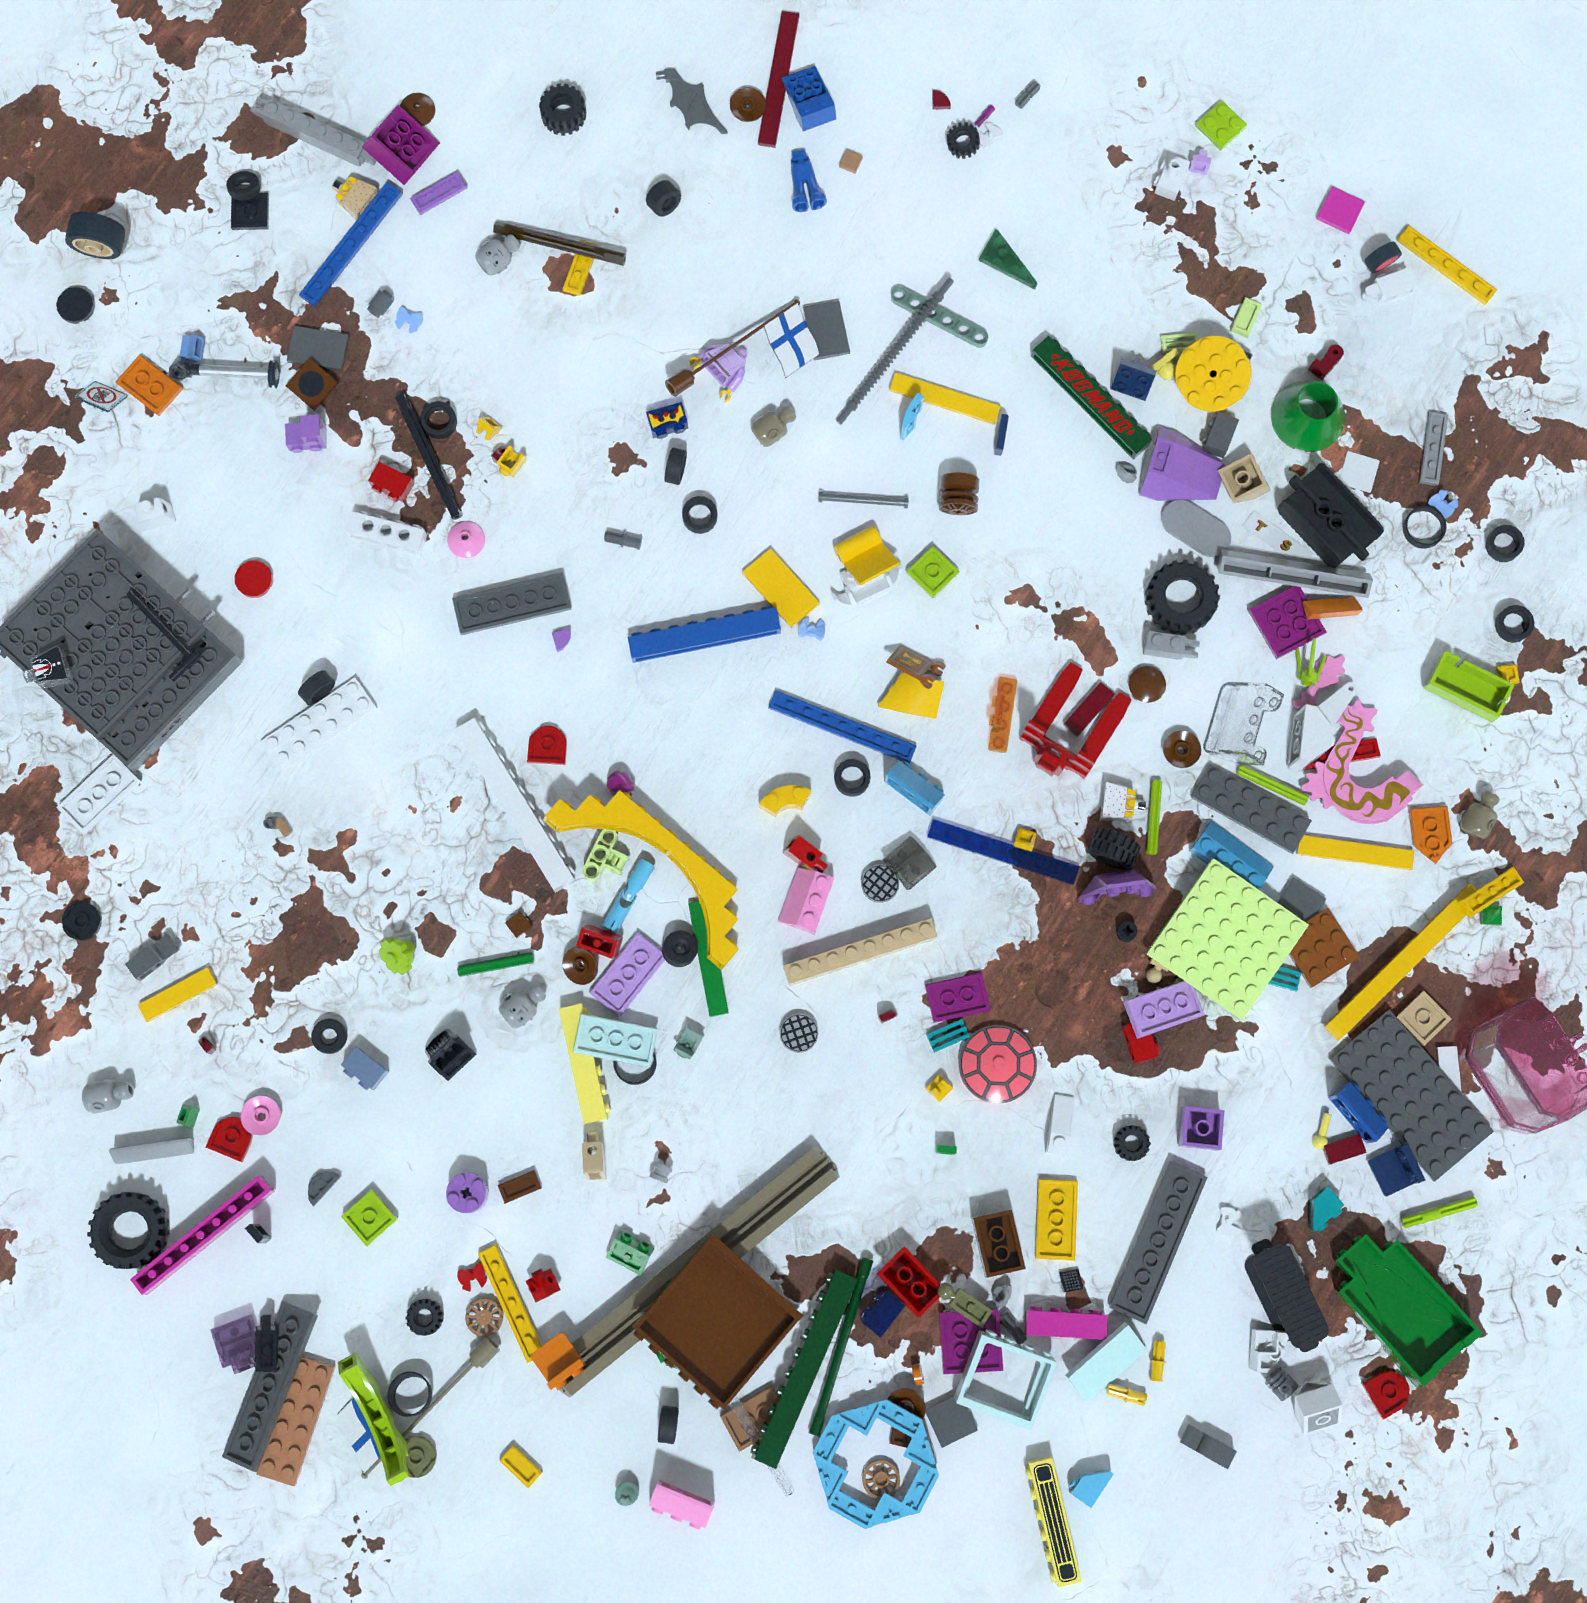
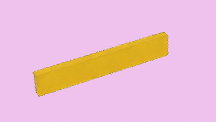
M1410 225L1407 226L1397 239V242L1482 304L1486 305L1498 290Z
M896 372L889 388L890 392L912 399L919 392L924 396L923 402L993 425H995L1001 407Z
M1305 835L1297 846V855L1413 870V850Z
M495 1244L479 1252L478 1256L525 1360L529 1363L533 1361L531 1354L542 1347V1344L500 1251Z

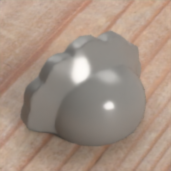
M1129 464L1117 465L1116 471L1121 481L1128 484L1133 483L1137 479V470Z
M1010 1285L997 1286L993 1290L992 1298L997 1308H1003L1011 1298L1012 1287Z

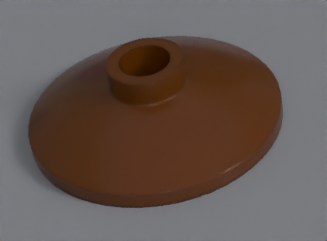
M754 88L739 89L730 99L731 113L735 118L743 122L758 120L766 109L764 96Z
M412 93L406 96L400 104V107L422 127L429 124L435 116V104L426 94Z
M1176 731L1166 738L1163 745V753L1166 760L1174 767L1188 768L1199 760L1201 744L1194 734L1188 731ZM1178 748H1183L1184 753L1180 754Z
M574 947L565 953L562 967L569 980L579 985H585L596 978L598 963L595 956L589 950Z
M900 1388L889 1395L888 1400L918 1417L924 1418L926 1405L921 1395L916 1391Z

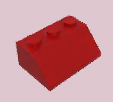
M905 1246L877 1273L880 1279L917 1318H920L940 1297L938 1295V1287L941 1284Z

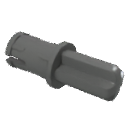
M606 531L604 535L605 542L621 545L622 548L623 546L638 550L641 548L642 538Z

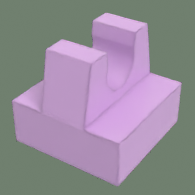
M1200 149L1199 155L1193 154L1189 167L1190 172L1207 175L1211 164V158L1206 157L1207 150Z

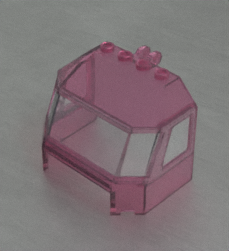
M1534 996L1506 1006L1462 1033L1458 1060H1465L1504 1121L1505 1125L1500 1128L1525 1135L1536 1134L1566 1122L1587 1109V1066L1579 1055L1587 1050V1043L1582 1044L1577 1049L1572 1044L1583 1038L1584 1034L1581 1031L1568 1038L1552 1012Z

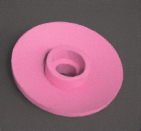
M460 522L449 531L447 543L451 552L456 556L471 558L479 554L483 549L485 536L477 524ZM464 535L469 536L467 540H462V537Z
M256 1096L249 1099L241 1111L243 1127L249 1133L259 1136L271 1133L278 1126L281 1117L278 1104L266 1096ZM262 1112L265 1113L263 1120L259 1118V1114Z

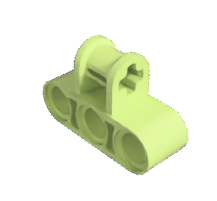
M607 829L601 831L583 867V874L588 881L596 882L599 880L604 869L622 875V869L630 858L614 850L618 843L616 831ZM606 834H613L614 839L611 842L604 840ZM598 851L606 852L603 859L595 857ZM596 868L597 874L592 877L588 876V869Z

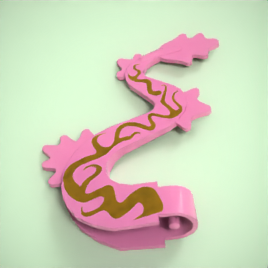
M1327 656L1319 682H1316L1315 686H1309L1306 692H1301V699L1293 701L1292 705L1299 709L1306 704L1318 707L1319 705L1315 701L1317 689L1339 683L1337 675L1345 673V669L1342 666L1345 662V657L1333 658ZM1318 661V662L1316 663V666H1315L1316 672H1317V670H1318L1320 661ZM1357 699L1353 706L1348 705L1336 722L1343 726L1344 731L1330 752L1325 764L1316 762L1317 774L1307 773L1305 778L1309 782L1302 785L1301 790L1311 793V801L1322 798L1324 809H1328L1333 805L1341 815L1351 821L1360 824H1378L1389 821L1413 800L1411 796L1423 784L1409 770L1397 779L1392 776L1383 784L1374 788H1362L1350 779L1349 764L1363 737L1364 731H1374L1375 728L1371 724V720L1378 711L1375 708L1363 707L1361 700Z

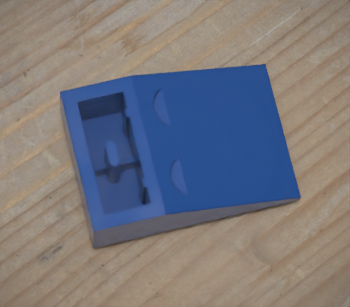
M816 66L782 77V82L802 131L836 120L835 104Z

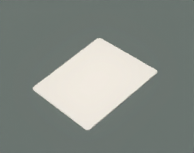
M1348 451L1339 480L1345 486L1371 493L1380 461Z

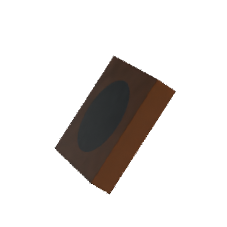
M309 358L285 386L315 411L339 383Z

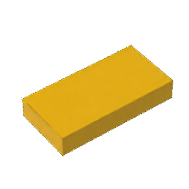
M514 1444L499 1460L527 1488L543 1473Z

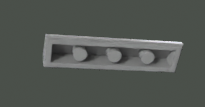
M187 1137L110 1148L109 1153L115 1164H124L193 1154L194 1145L193 1139Z

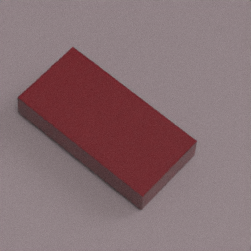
M1360 1134L1323 1146L1328 1165L1367 1153Z

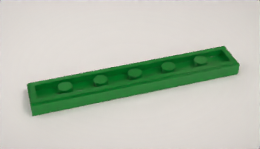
M699 901L688 903L694 937L698 943L697 953L709 1017L729 1014L721 970L707 958V930L703 910Z

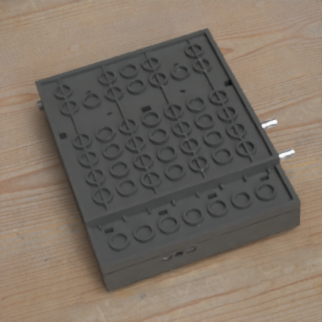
M96 529L0 626V655L4 659L8 657L133 772H136L242 663L234 652L205 627L216 615L213 610H210L199 621L181 605L192 593L190 589L187 588L177 599L173 598L99 529ZM130 590H133L189 650L196 648L203 655L200 660L190 669H187L175 682L169 678V675L182 664L183 654L128 598L126 594ZM58 646L67 678L38 681L33 669L32 660Z

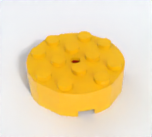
M1223 336L1203 337L1182 352L1176 366V384L1186 401L1193 407L1209 412L1225 410L1241 400L1248 391L1252 378L1251 361L1241 345L1234 340ZM1213 370L1217 372L1215 377L1211 376V371Z

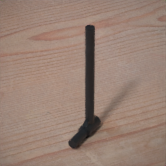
M130 590L126 594L128 598L183 654L182 664L169 675V678L175 682L187 669H190L200 660L203 655L196 648L189 650L133 590Z

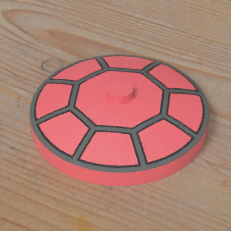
M991 1025L977 1030L966 1040L960 1051L958 1068L962 1082L970 1093L982 1101L1002 1104L1016 1100L1030 1088L1036 1076L1037 1058L1030 1041L1021 1032L1009 1026Z

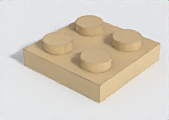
M1422 991L1396 1016L1422 1046H1425L1451 1020L1425 991Z

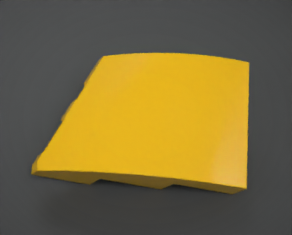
M901 672L895 684L889 688L887 695L878 703V707L936 719L944 681L935 679L934 682L928 680L933 686L927 689L918 679L905 672Z

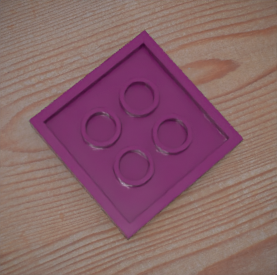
M1293 586L1248 611L1276 660L1308 644L1313 638L1317 639L1327 633L1319 619L1307 620L1303 601H1308L1301 587Z
M999 1309L992 1310L982 1328L958 1312L939 1313L943 1374H960L964 1372L979 1330L983 1332L986 1330L993 1331L997 1334V1337L1001 1338ZM987 1343L975 1373L1004 1371L1002 1348Z

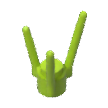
M1316 638L1312 640L1309 667L1304 668V671H1302L1299 649L1295 650L1298 680H1301L1300 683L1305 686H1315L1316 682H1319V677L1326 660V656H1323L1316 672L1313 668Z

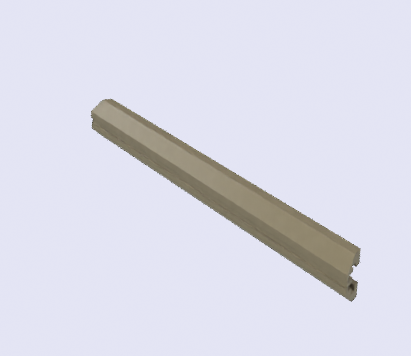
M816 1146L810 1149L573 1342L572 1345L586 1364L582 1367L584 1371L575 1378L572 1375L566 1379L567 1384L560 1388L559 1391L570 1398L640 1341L633 1335L635 1330L631 1328L632 1325L711 1234H714L741 1258L840 1177L837 1167L826 1152Z

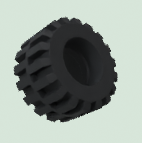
M561 83L557 84V87L550 86V90L546 89L544 96L541 95V102H539L544 126H547V130L550 132L553 130V133L556 135L561 133V136H565V133L571 135L574 130L577 132L579 126L582 127L584 125L583 120H586L585 102L579 90L576 91L574 86L569 87L565 83L564 86H561ZM560 105L572 107V110L567 114L560 115L553 112Z
M1096 828L1087 852L1093 858L1108 866L1120 870H1131L1141 847L1135 840L1120 832L1108 828Z

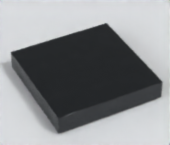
M258 193L249 200H236L231 197V229L269 230V194Z

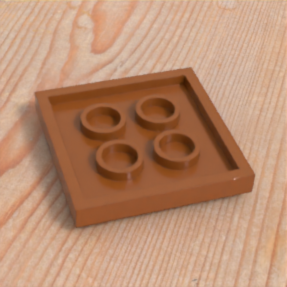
M1329 908L1324 909L1306 921L1309 926L1288 954L1310 988L1360 957Z

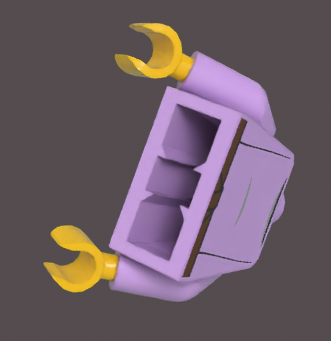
M731 344L709 345L698 354V358H690L689 364L692 365L697 362L693 367V370H695L701 364L703 365L731 346ZM733 348L705 367L723 388L727 387V390H723L719 394V398L724 394L728 395L725 403L730 401L731 392H735L743 380L745 374L744 366L746 364L745 358L747 357V351L744 348H739L738 350Z

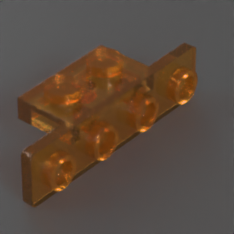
M999 677L996 696L993 695L991 707H994V712L990 714L988 725H991L989 751L1007 752L1017 679Z

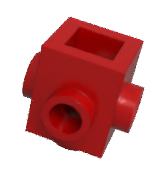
M541 1268L531 1273L532 1278L525 1281L535 1303L561 1290L551 1268L543 1271Z

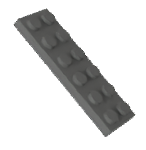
M563 572L452 598L461 636L572 610Z
M1211 764L1191 796L1192 799L1291 854L1295 852L1312 822L1311 819Z

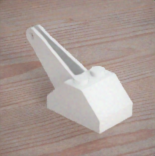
M1352 682L1347 683L1318 707L1306 704L1293 716L1288 762L1289 770H1302L1334 745L1335 735H1333V726L1357 693L1358 688L1356 684Z

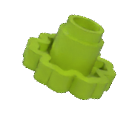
M390 936L380 943V958L383 962H386V967L394 974L398 972L403 975L412 969L411 963L414 962L412 956L415 952V946L411 941H401L399 938L394 939Z

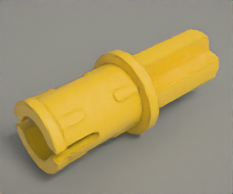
M1154 1341L1152 1360H1150L1152 1362L1151 1381L1163 1382L1164 1364H1166V1361H1164L1166 1342Z
M1109 1384L1106 1390L1108 1396L1122 1399L1125 1403L1128 1401L1145 1406L1147 1401V1393L1131 1390L1130 1387L1124 1388Z

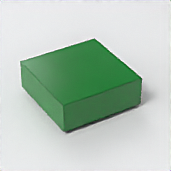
M936 1145V1153L955 1155L957 1154V1146Z

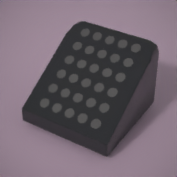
M1079 1269L1059 1272L1063 1293L1084 1289Z

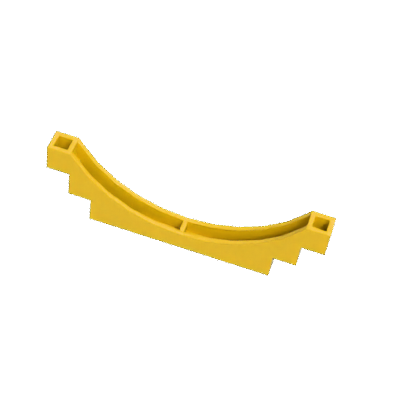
M619 790L605 807L598 797L589 795L575 811L569 802H563L559 799L543 819L557 833L584 828L607 829L625 833L649 843L665 854L682 871L694 889L703 910L707 930V958L722 970L739 950L736 947L735 941L724 937L739 920L733 910L724 907L738 891L736 884L730 879L726 880L716 867L708 865L702 855L695 854L689 844L677 839V835L672 830L665 829L658 818H652L647 813V810L642 805L634 803L632 797L626 792Z

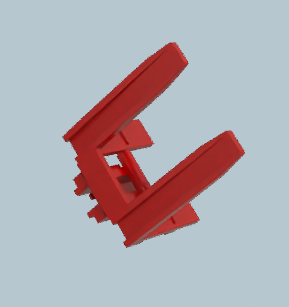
M1072 662L1069 663L1058 677L1032 720L1028 721L1019 740L1028 743L1037 751L1033 760L1037 763L1036 768L1046 772L1049 776L1052 777L1055 774L1059 777L1065 768L1085 779L1123 719L1132 700L1119 692L1108 705L1077 755L1049 739L1045 734L1075 688L1083 671L1082 668Z

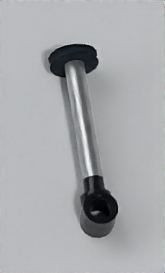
M177 357L168 371L170 377L176 381L192 378L193 375L268 379L270 388L273 385L275 388L278 387L280 377L277 360L275 363L270 360L268 368L193 364L192 361L185 357ZM177 366L181 367L183 371L178 370Z

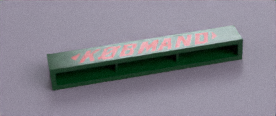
M1047 336L1032 350L1031 357L1133 460L1150 445L1152 438L1149 432L1142 429L1136 419L1129 416L1125 412L1124 407L1116 403L1112 399L1111 394L1103 390L1099 386L1098 381L1093 377L1091 378L1086 373L1085 368L1080 364L1078 365L1073 360L1072 355L1061 348L1056 339Z

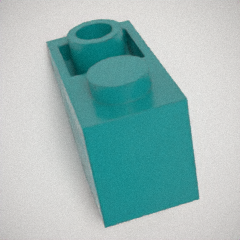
M1329 1187L1322 1188L1309 1200V1229L1311 1232L1322 1231L1328 1225L1327 1221L1331 1217L1334 1219L1342 1212L1341 1208L1344 1204Z

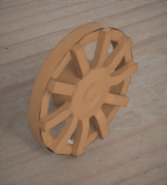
M487 1298L478 1299L466 1311V1325L477 1336L486 1337L493 1335L502 1325V1309L494 1300ZM482 1302H489L486 1309L483 1308ZM477 1303L480 1304V1311L474 1307ZM493 1304L496 1306V1309L490 1312V1306ZM471 1309L474 1310L477 1313V1315H469ZM499 1311L500 1317H493L492 1314ZM469 1318H476V1321L470 1324ZM492 1320H499L498 1325L495 1326ZM478 1323V1329L475 1331L472 1327ZM488 1324L494 1328L493 1331H488ZM482 1326L485 1328V1333H479Z
M876 1460L865 1468L862 1483L865 1491L871 1497L881 1499V1488H884L892 1496L896 1493L900 1485V1475L892 1463L886 1460ZM881 1463V1471H878L875 1464ZM884 1464L890 1466L886 1472H884ZM872 1466L876 1472L875 1474L868 1471ZM893 1469L896 1475L888 1476L890 1471ZM866 1474L872 1476L873 1479L865 1480ZM897 1478L896 1485L889 1482V1479ZM874 1482V1485L868 1489L866 1484ZM887 1485L894 1487L892 1492H889ZM876 1487H878V1495L872 1493Z

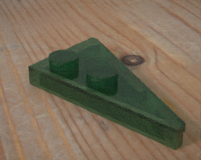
M995 229L980 255L979 261L1035 290L1038 285L1037 281L1001 233Z

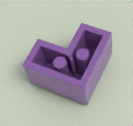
M319 414L300 416V423L285 424L286 446L289 451L301 453L303 450L317 452L327 449L326 427Z

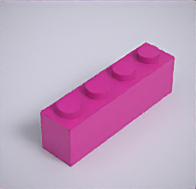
M1030 1306V1310H1025L1024 1334L1105 1340L1107 1338V1315H1102L1100 1310H1090V1314L1082 1313V1309H1070L1069 1313L1062 1312V1308L1050 1307V1311H1042V1307Z

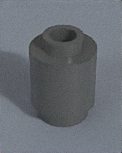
M378 290L368 303L367 310L377 318L381 315L383 316L392 305L393 300L391 298L393 296L386 290Z

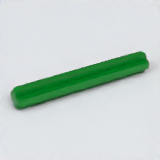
M532 952L459 965L457 972L459 977L532 964L534 963V956Z

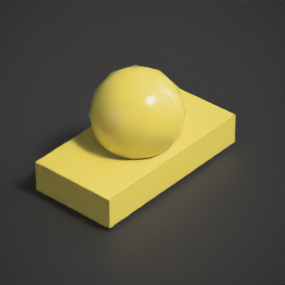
M1173 348L1149 368L1157 370L1156 375L1159 374L1164 380L1173 379L1176 373V366L1173 362L1177 360L1179 351Z

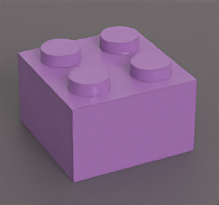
M1190 1106L1181 1107L1178 1147L1214 1151L1222 1150L1225 1110Z

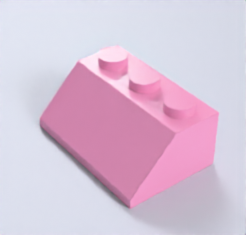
M797 868L778 922L814 935L833 885L834 877L813 870Z
M658 1480L649 1506L656 1513L671 1514L670 1518L682 1522V1519L690 1522L689 1526L700 1530L701 1527L706 1528L715 1502Z

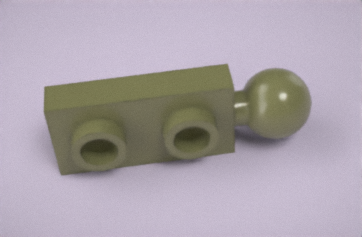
M943 1283L938 1287V1295L942 1299H951L948 1303L949 1307L978 1327H983L992 1312L991 1309L960 1288L954 1292L953 1287L948 1283Z

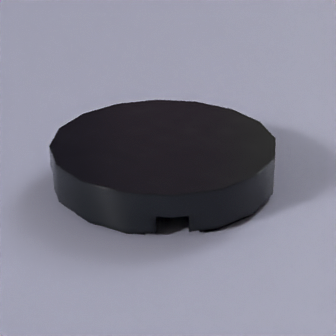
M72 287L63 291L56 303L57 312L61 318L72 324L87 321L92 316L95 308L93 298L89 292L79 287Z
M87 902L70 905L62 916L63 931L75 940L85 941L93 938L101 928L102 917L100 911Z

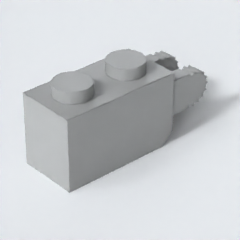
M1148 631L1145 636L1143 655L1176 660L1182 659V657L1196 659L1198 658V652L1187 651L1185 646L1199 647L1200 642L1186 639L1187 636Z

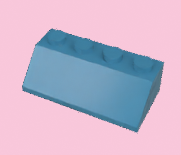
M1213 821L1209 823L1189 850V852L1206 864L1214 858L1258 890L1274 868L1273 865Z

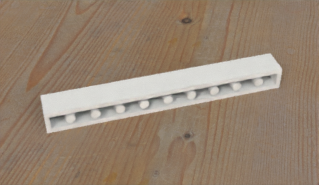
M472 718L454 729L555 893L574 882V870L570 864L566 866L563 862L565 856L560 848L555 849L553 845L555 840L551 833H545L543 827L546 825L541 817H535L533 811L536 809L530 800L526 802L523 795L526 793L520 784L516 786L513 779L516 777L510 768L506 770L503 764L506 761L501 753L496 754L493 748L496 745L491 737L486 738L483 733L486 729L482 722H476L475 718Z

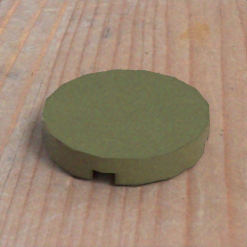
M414 1436L406 1439L409 1454L406 1456L409 1477L419 1478L427 1475L436 1464L437 1453L435 1446L425 1437Z

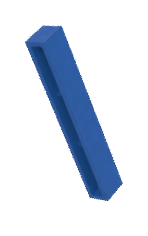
M766 606L761 608L760 611L746 610L740 615L727 614L724 615V618L720 619L711 617L705 619V622L691 621L684 626L671 625L668 629L661 630L656 628L644 634L636 632L627 638L632 662L636 663L781 634V627L776 607Z

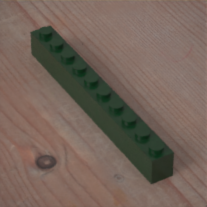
M835 1269L826 1275L824 1281L826 1286L817 1296L816 1301L818 1304L816 1309H812L809 1314V1325L803 1329L800 1335L802 1341L799 1347L796 1346L793 1351L792 1358L794 1359L791 1366L788 1365L785 1369L783 1376L786 1378L783 1384H780L776 1390V1401L774 1404L771 1403L768 1408L767 1415L769 1417L766 1423L763 1422L759 1429V1434H761L758 1442L755 1441L751 1447L752 1459L774 1469L777 1468L858 1281L857 1279Z

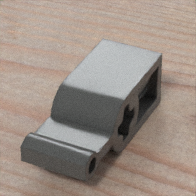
M166 934L155 944L148 946L126 962L125 965L135 979L141 981L163 965L180 948L171 936Z
M1188 1424L1180 1440V1443L1226 1469L1230 1467L1237 1453L1236 1450Z

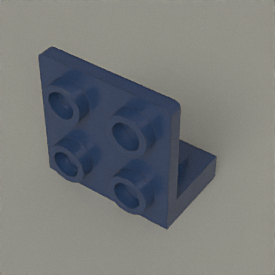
M1402 1144L1367 1161L1385 1197L1410 1185L1419 1184L1426 1180L1408 1144Z

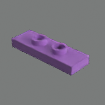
M455 172L411 197L410 200L419 215H422L467 189V186L459 173Z

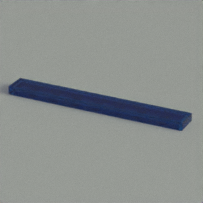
M935 819L932 820L927 836L929 839L1070 885H1074L1080 867Z

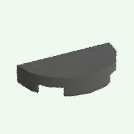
M323 1172L312 1178L308 1184V1200L312 1206H315L341 1178L340 1175L334 1172Z

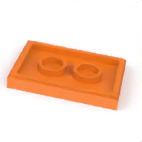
M140 354L115 381L117 385L157 416H160L183 390L179 384Z

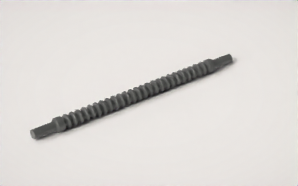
M948 277L941 288L932 294L933 298H929L930 302H926L923 310L919 311L920 314L916 315L917 318H913V323L910 322V327H906L907 331H903L904 335H900V339H897L894 347H890L891 351H887L888 355H884L885 359H881V364L878 363V367L874 368L875 371L871 372L872 375H869L868 380L864 381L865 384H861L862 388H858L859 392H855L852 400L846 403V408L836 419L838 424L842 425L850 413L858 408V404H861L860 400H864L867 392L871 391L870 388H874L873 384H877L876 380H880V375H884L883 371H887L886 367H890L893 359L897 358L896 355H900L899 351H903L902 347H906V343H909V339L913 338L912 335L916 334L915 331L919 330L922 322H926L925 318H929L928 314H932V310H935L938 302H942L944 294L954 283L953 279Z

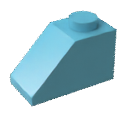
M1109 1470L1081 1474L1078 1478L1074 1477L1071 1481L1069 1493L1092 1508L1114 1474Z

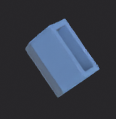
M183 335L179 357H185L192 362L201 361L204 338L197 335Z

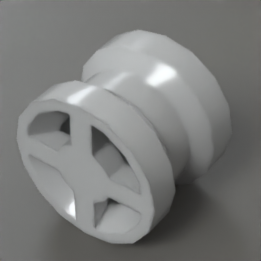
M655 1162L654 1171L650 1173L649 1177L667 1184V1177L672 1173L673 1169Z

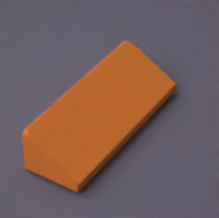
M1355 597L1303 601L1307 620L1355 616L1363 611Z

